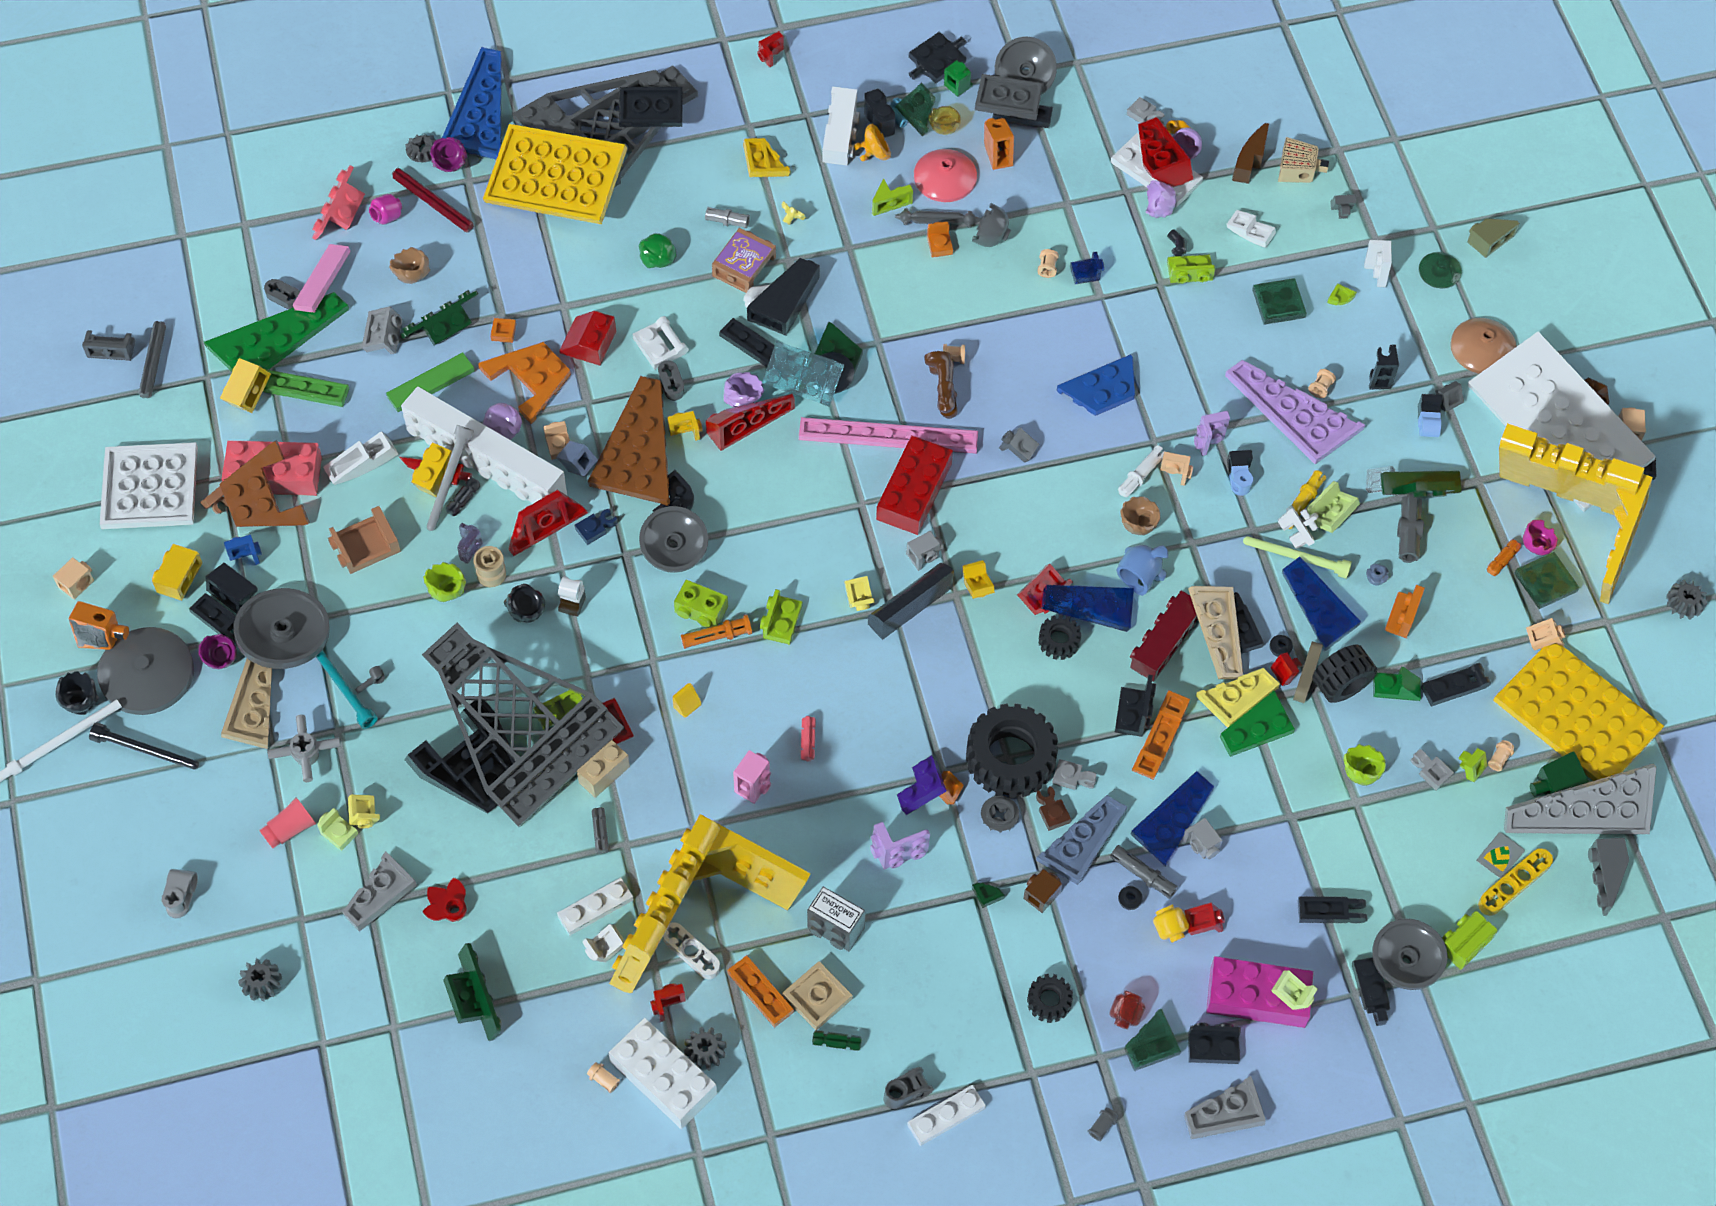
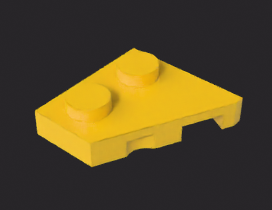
M765 138L744 139L743 147L749 177L789 176L790 168L788 166L784 167L779 160L780 156L771 149V145Z

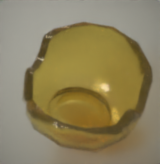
M941 106L937 109L933 108L931 115H929V123L933 131L941 135H949L958 129L961 123V115L951 106Z

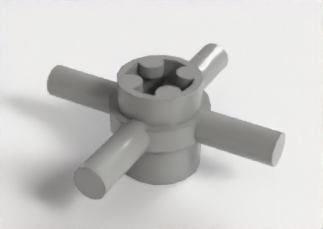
M301 714L296 716L298 734L292 738L290 746L269 749L267 753L269 759L292 755L302 767L303 782L313 781L311 765L317 761L319 751L341 747L340 738L317 741L307 733L306 717Z

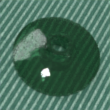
M1433 252L1424 256L1420 261L1419 274L1428 285L1445 289L1458 283L1462 275V268L1453 256L1443 252Z

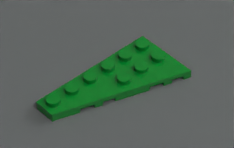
M333 292L323 297L314 313L298 311L293 307L204 341V345L231 372L239 358L269 370L346 313L349 307L348 304Z

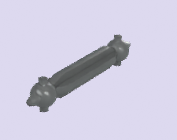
M904 208V211L895 215V218L900 219L904 225H908L910 221L917 224L948 222L949 225L965 223L968 228H971L974 223L980 222V218L972 214V211H968L965 215L959 212L915 211L911 213L908 211V208Z

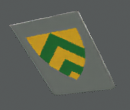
M1499 832L1476 861L1501 879L1525 850L1506 835Z

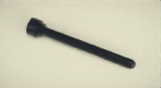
M95 722L90 730L89 740L97 743L109 741L193 770L199 768V762L110 732V729L104 724Z

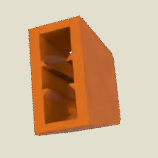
M989 118L984 123V146L992 169L1013 166L1014 135L1005 119L996 120L995 118Z

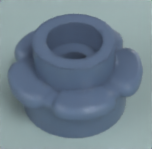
M1372 564L1370 569L1366 571L1367 579L1373 585H1382L1389 578L1387 575L1389 573L1388 569L1379 564Z

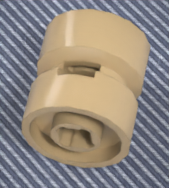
M493 546L480 548L473 557L479 583L489 588L501 585L506 578V567L502 552Z

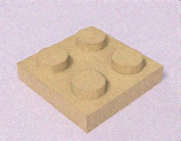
M820 961L782 993V996L815 1030H818L853 999V995Z

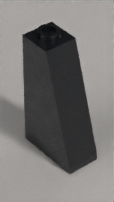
M799 258L748 305L747 321L787 336L820 278V265L811 260Z

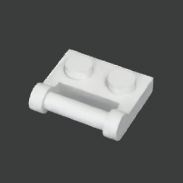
M665 316L633 333L634 341L654 370L658 369L661 362L667 360L674 361L684 356L689 350L686 344L679 340ZM663 330L674 346L673 350L670 351L658 332Z

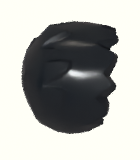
M523 583L512 588L504 600V605L514 620L530 623L542 615L545 609V599L542 593Z
M79 671L67 672L64 677H60L58 680L55 695L60 707L74 714L86 715L88 710L95 706L99 697L93 679L86 672L84 674H81Z

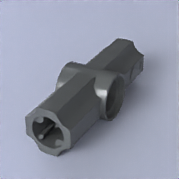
M1412 494L1404 496L1401 500V517L1399 518L1397 537H1400L1398 558L1406 563L1418 561L1420 540L1424 527V521L1421 520L1422 499L1413 498Z

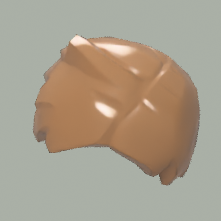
M413 247L407 250L403 249L401 253L394 255V259L390 260L389 268L403 283H416L430 272L428 257L422 250Z
M1146 497L1130 498L1129 501L1123 503L1120 511L1123 525L1130 533L1135 535L1149 534L1160 521L1159 508L1155 502L1150 501Z

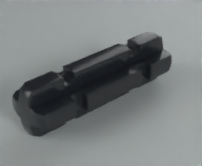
M473 477L468 479L465 483L466 486H463L454 496V501H450L446 506L448 514L456 516L460 512L459 508H463L473 496L472 492L475 493L480 487L478 480Z

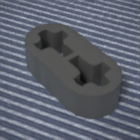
M271 279L264 285V291L269 300L286 309L293 308L294 298H297L300 293L298 289L278 279Z
M669 360L661 362L658 366V375L665 396L673 401L681 399L684 396V383L676 363ZM666 369H669L671 372V377H668L667 372H665ZM671 384H674L675 388L678 389V391L674 392L673 389H671Z

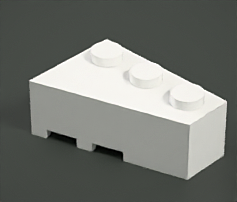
M832 87V100L828 110L829 119L828 124H826L823 143V163L847 166L849 157L853 158L854 145H851L852 141H856L857 128L854 127L855 124L859 125L860 112H857V90Z

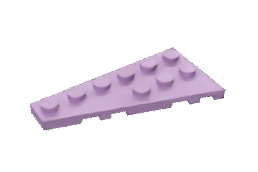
M1241 360L1226 371L1225 376L1314 464L1364 430L1365 424L1359 421L1355 423L1348 419L1346 414L1342 412L1337 413L1327 408V404L1298 389L1293 390L1285 385V382L1280 379L1277 381L1266 375V372L1244 360Z

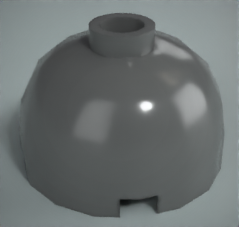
M993 203L989 205L991 211L986 209L976 229L978 230L976 234L978 237L973 236L972 238L973 242L984 247H993L998 245L1001 240L1006 241L1011 231L1008 228L1009 218L1007 213Z

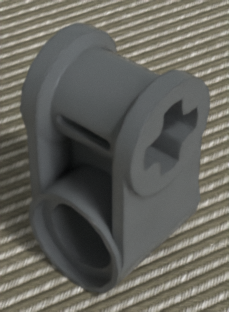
M922 1067L914 1068L887 1083L883 1100L888 1108L900 1109L907 1104L927 1097L933 1092L932 1085H928L923 1076L924 1071ZM891 1091H898L902 1096L900 1098H893L889 1093Z

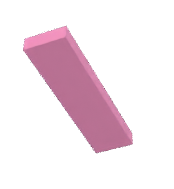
M329 244L294 301L293 307L295 310L315 312L350 254L349 246Z

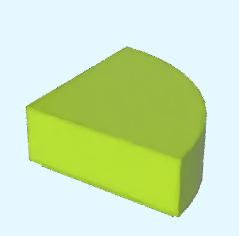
M1337 283L1327 303L1332 305L1347 304L1356 297L1357 292Z

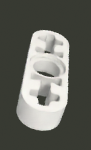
M675 922L670 923L663 935L664 943L702 978L713 979L717 977L720 972L718 958L682 925ZM670 931L672 933L678 931V938L682 941L681 945L675 937L669 939ZM690 945L696 946L698 953L695 956H687L684 953L685 948ZM702 955H703V961H704L706 964L710 965L711 963H713V969H714V970H712V971H711L710 969H707L706 971L704 970V969H705V968H704V963H703L702 961H700Z

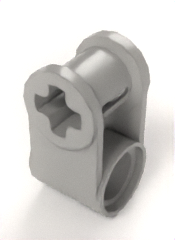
M170 869L161 899L170 917L181 918L187 914L197 886L198 875L196 872Z

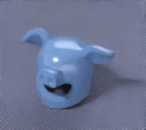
M1137 545L1125 549V555L1116 570L1117 574L1136 594L1143 596L1149 591L1153 580L1163 581L1165 579L1166 572L1162 569V558H1168V550L1163 545L1154 549L1146 545ZM1139 579L1142 581L1144 586L1138 584Z

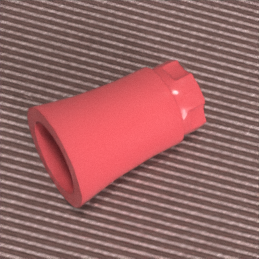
M296 797L259 831L269 845L275 848L280 843H285L303 830L316 825V823Z

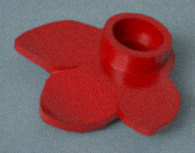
M456 878L451 879L447 889L428 887L427 898L431 905L422 911L423 914L433 921L447 919L448 921L456 922L463 919L467 913V907L464 902L466 896L465 887ZM453 908L459 909L457 913L450 912Z

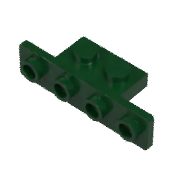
M467 290L458 296L459 300L452 304L450 300L440 306L441 311L435 315L431 311L421 317L423 322L417 325L412 322L403 328L404 333L400 335L401 339L423 328L435 346L471 325L472 322L461 305L477 296V290L472 293Z
M1460 471L1383 472L1380 474L1383 495L1412 494L1413 498L1427 497V494H1433V497H1445L1447 494L1462 492Z
M465 943L458 953L464 972L446 975L443 981L458 1024L481 1020L488 1041H493L501 1031V1020L496 1015L493 1007V998L488 993L485 975L481 972L478 964L477 953L473 950L471 943Z

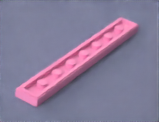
M801 417L799 440L905 448L911 435L951 449L953 452L977 453L978 431L804 417Z

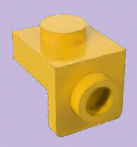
M694 411L676 413L667 417L670 436L692 431L695 441L700 440L699 432L703 431L700 418L696 419Z
M983 560L963 565L964 584L973 599L995 593L994 585L987 575L986 564Z

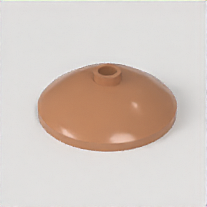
M1472 318L1462 322L1454 330L1450 342L1452 354L1457 362L1464 368L1479 374L1517 347L1515 338L1509 329L1503 324L1488 318Z

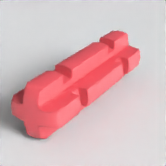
M810 716L802 718V728L804 729H801V748H803L801 750V759L805 761H811L815 758V750L813 749L815 748V729L813 728L816 726V719Z

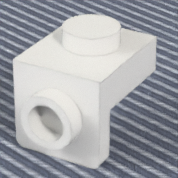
M609 924L593 939L586 938L582 942L586 947L585 952L591 960L606 963L622 949L625 940L615 925Z

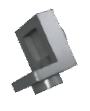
M1019 427L1013 431L1009 430L1003 435L1001 439L1003 442L999 449L1001 451L1009 449L1025 463L1030 460L1039 444Z

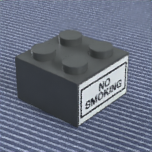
M823 886L807 909V926L809 931L816 937L821 938L823 936L835 948L839 950L845 949L850 952L865 929V910Z

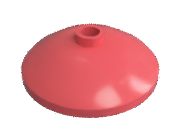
M938 149L925 154L919 159L914 169V182L918 190L926 197L939 202H953L966 197L974 189L977 181L976 167L970 158L961 152L951 149Z

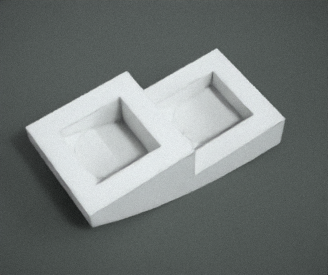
M1236 210L1227 223V227L1234 233L1264 248L1267 247L1276 234L1275 227L1256 222L1255 215Z

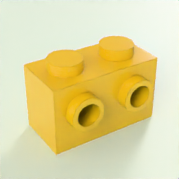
M239 358L220 399L234 407L253 413L271 373L258 365Z
M432 442L430 447L425 450L420 466L414 470L411 482L419 490L437 497L452 451Z
M173 544L170 550L165 552L163 563L159 570L157 569L153 574L152 582L156 592L182 601L202 565L199 553Z

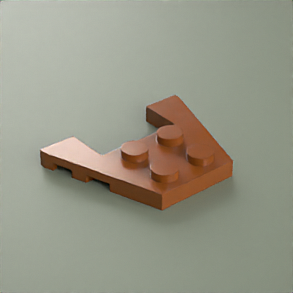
M277 440L270 443L219 484L236 527L299 526L310 523L302 504L279 511L263 467L284 460Z

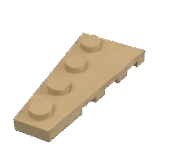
M1192 586L1188 588L1218 679H1238V677L1243 676L1233 587Z
M248 658L246 659L221 732L222 738L268 749L272 668L260 666Z

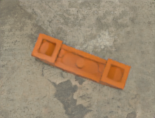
M1168 690L1132 771L1152 780L1155 779L1190 702L1189 698Z

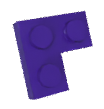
M932 755L912 767L917 783L897 794L901 810L905 815L947 791L937 761Z

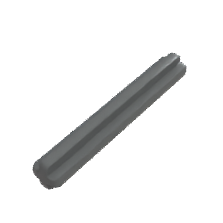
M155 321L153 323L139 388V394L142 398H150L152 396L166 330L165 323L162 321Z

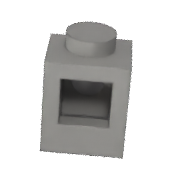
M928 531L907 542L906 554L919 571L922 569V564L930 563L939 556V551L943 549V544L938 537H934L932 532Z
M1206 818L1186 829L1183 837L1184 842L1190 841L1193 851L1196 854H1200L1203 859H1212L1220 852L1222 839Z

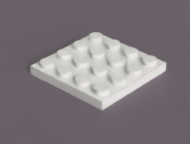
M176 443L105 447L100 512L101 529L194 525L197 444Z

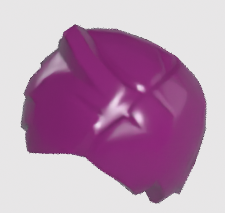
M451 137L436 140L430 151L433 167L444 172L457 171L465 164V158L467 157L466 149L462 142Z

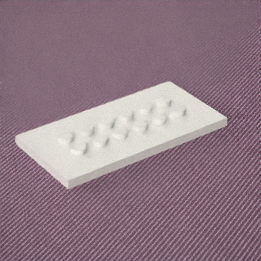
M1536 332L1468 382L1470 389L1505 427L1508 423L1538 433V437L1545 438L1550 444L1556 446L1569 443L1584 448L1585 452L1593 454L1594 458L1602 461L1603 459L1613 460L1615 458L1644 468L1655 460L1656 456L1539 332ZM1574 499V502L1583 512L1593 506Z

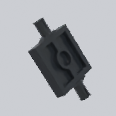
M940 31L909 52L908 57L916 65V68L909 72L910 78L912 77V80L923 74L929 77L935 84L944 78L945 69L955 61L966 63L967 58L958 50V48L966 44V40L961 36L954 42H951Z

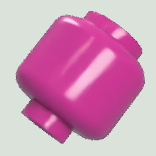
M386 193L371 201L369 207L370 216L379 224H388L400 218L402 203L392 194Z

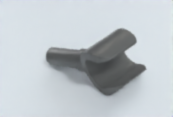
M380 666L372 667L369 670L371 678L354 689L358 694L373 683L380 684L384 682L385 676Z

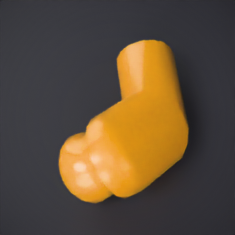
M1170 120L1166 124V129L1171 134H1175L1181 128H1191L1182 120Z

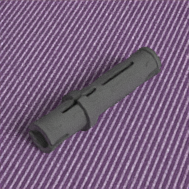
M1117 845L1112 851L1110 858L1141 878L1149 888L1153 887L1168 899L1177 891L1178 886L1162 876L1159 870L1150 868L1120 845Z

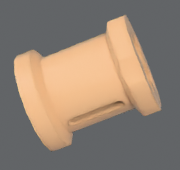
M1051 249L1041 251L1039 256L1041 264L1037 271L1040 276L1051 278L1056 275L1057 269L1055 264L1059 257L1058 252Z
M943 344V351L950 353L953 362L964 364L965 345L957 347Z
M1320 369L1316 380L1309 385V392L1317 398H1325L1328 394V388L1336 380L1335 375L1327 369Z

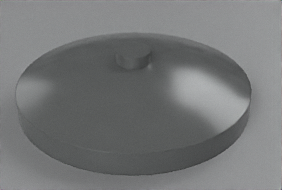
M290 588L271 589L253 596L243 604L234 621L235 641L242 654L260 666L273 669H288L309 662L323 650L330 632L328 614L323 605L310 594Z
M156 627L139 628L129 631L126 640L117 639L112 649L104 651L98 664V683L109 703L116 699L122 706L119 710L135 715L154 714L171 707L187 692L193 679L194 663L187 645L176 634Z

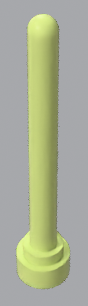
M1246 536L1243 539L1245 545L1334 570V573L1338 574V577L1347 579L1352 561L1343 559L1342 561L1338 560L1335 562Z

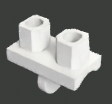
M1291 505L1286 508V513L1278 519V523L1284 531L1293 525L1296 526L1298 532L1289 537L1295 548L1305 544L1310 546L1315 542L1306 526L1309 525L1312 531L1316 530L1318 527L1314 521L1319 516L1317 513L1310 515L1304 509L1300 512L1304 518L1302 520Z

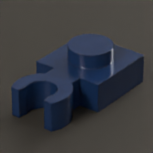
M605 509L601 512L600 517L597 518L592 514L574 526L584 542L589 545L606 535L605 528L616 526L617 518L614 517L611 520H607L606 518L611 515L610 509Z

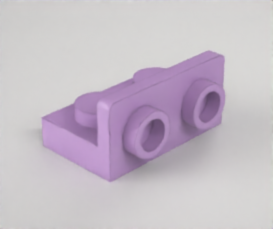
M1228 411L1201 417L1200 424L1197 425V434L1194 436V444L1196 449H1200L1202 456L1207 455L1210 444H1217L1224 440L1230 420Z

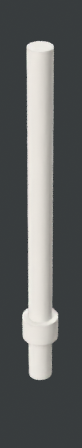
M116 699L16 761L14 759L6 764L7 767L0 771V782L11 775L16 776L21 773L22 769L88 729L95 722H99L122 708V706Z

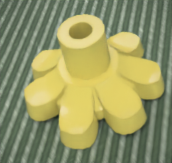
M782 202V208L787 213L783 219L785 223L790 225L794 218L801 220L806 218L802 212L792 206L789 207L786 202Z

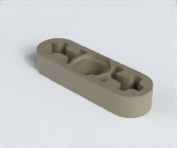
M1311 642L1293 700L1305 703L1323 644Z

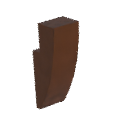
M1264 123L1242 147L1237 158L1232 181L1249 184L1252 168L1260 169L1269 123Z

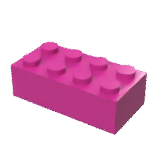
M1214 956L1210 967L1206 1013L1305 1028L1310 1018L1311 1005L1307 1008L1292 1010L1271 990L1283 971L1287 970L1293 973L1306 986H1312L1313 971Z

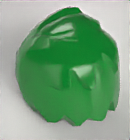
M654 233L639 243V257L647 268L667 267L676 258L677 253L674 244L670 238L664 235Z

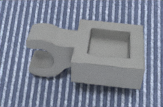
M1141 97L1127 109V115L1139 123L1156 117L1162 124L1164 123L1161 119L1165 114L1156 110V106Z
M1421 749L1410 759L1416 767L1422 768L1419 775L1435 790L1439 789L1454 774L1437 756L1431 760Z
M1059 759L1052 784L1073 790L1076 789L1077 784L1093 789L1097 774L1090 771L1081 772L1082 765Z

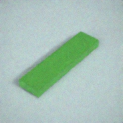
M462 352L386 392V396L396 411L400 412L402 411L401 405L417 387L430 394H434L475 372V370Z
M266 370L271 375L263 390L264 393L343 407L349 392V385Z

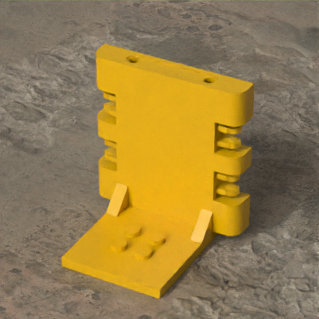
M1507 423L1499 445L1500 478L1528 487L1531 484L1555 492L1558 497L1570 501L1576 499L1600 507L1601 511L1615 516L1621 528H1619L1615 538L1614 547L1616 548L1615 550L1611 549L1607 559L1606 568L1608 569L1602 583L1600 602L1609 605L1648 502L1653 477L1643 474V467L1615 458L1613 460L1603 459L1602 461L1594 458L1593 454L1585 452L1584 448L1569 443L1556 446L1550 444L1547 439L1538 437V433Z
M699 814L692 829L686 828L680 840L684 843L681 850H674L669 860V864L672 865L670 870L662 872L657 882L660 885L658 892L652 891L646 902L649 909L646 914L641 912L634 924L637 927L635 934L630 933L622 946L626 951L623 956L618 955L612 968L616 971L609 984L626 993L634 991L692 881L721 874L788 910L806 884L811 873Z

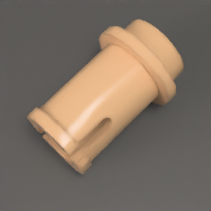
M1506 740L1496 744L1497 749L1488 762V766L1495 771H1502L1509 756L1514 754L1513 744Z
M595 1062L587 1072V1075L590 1076L589 1080H595L608 1090L609 1093H612L620 1083V1079H617L603 1068L604 1064Z

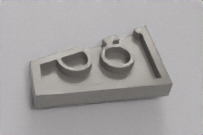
M386 851L381 857L382 861L376 869L373 868L368 875L369 879L363 888L358 889L343 910L344 916L359 932L417 886L415 880Z
M1251 1076L1244 1079L1243 1083L1233 1088L1232 1086L1226 1089L1223 1094L1216 1098H1210L1186 1111L1184 1115L1191 1139L1263 1126L1266 1121Z

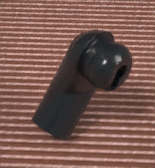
M1172 229L1167 235L1175 244V248L1171 252L1176 257L1182 256L1187 252V241L1175 229Z

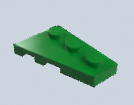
M1272 691L1221 733L1220 739L1231 757L1291 735L1295 729L1275 691Z

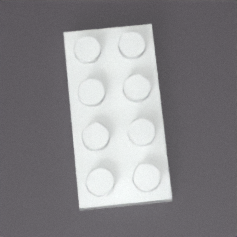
M1137 132L1111 157V163L1147 187L1151 181L1156 179L1152 178L1143 167L1140 138ZM1193 170V180L1183 185L1172 187L1176 193V208L1203 182V177Z

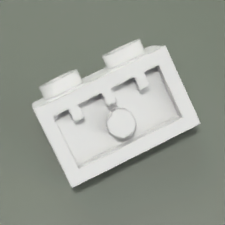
M1370 240L1364 268L1374 269L1373 278H1377V287H1386L1392 262L1391 241Z

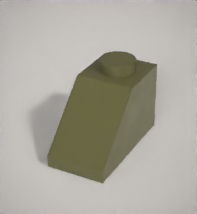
M1486 218L1481 223H1475L1470 228L1467 242L1487 258L1515 236L1520 223L1515 220Z

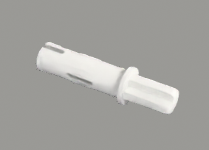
M1155 446L1134 471L1128 473V478L1118 488L1121 496L1128 497L1137 486L1143 484V480L1162 460L1163 454L1166 452L1164 450L1160 453L1163 449L1161 446Z

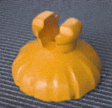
M874 124L868 125L865 130V141L862 143L857 142L854 145L855 150L862 147L866 150V153L859 157L860 160L867 161L868 157L872 155L880 160L890 159L891 152L883 134Z

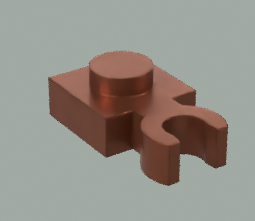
M1051 786L1047 790L1048 797L1042 796L1040 790L1036 793L1037 801L1043 805L1039 807V812L1048 831L1071 823V818L1062 799L1054 800L1055 791Z

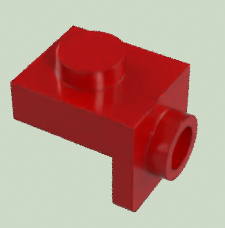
M671 983L665 985L660 990L653 991L654 1000L650 1001L653 1015H659L660 1022L665 1021L663 1007L686 1001L683 985Z

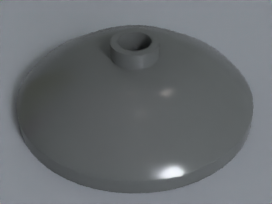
M1019 37L1009 41L999 51L995 61V76L1043 83L1042 94L1051 87L1056 77L1057 63L1054 53L1046 43L1034 37ZM1023 68H1029L1030 72L1028 74H1024L1022 72Z
M669 506L658 509L647 517L640 530L639 544L643 556L652 566L665 572L677 573L689 570L701 561L707 550L708 533L705 524L694 512L683 507ZM676 542L678 545L671 547L669 543Z
M1399 919L1388 923L1378 932L1373 943L1372 956L1378 972L1389 983L1402 989L1420 990L1431 986L1441 977L1447 964V950L1441 936L1431 926L1415 919ZM1402 958H1408L1410 963H1405Z

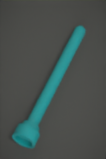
M322 650L316 658L356 711L358 724L362 729L372 727L377 722L378 717L372 709L362 705Z

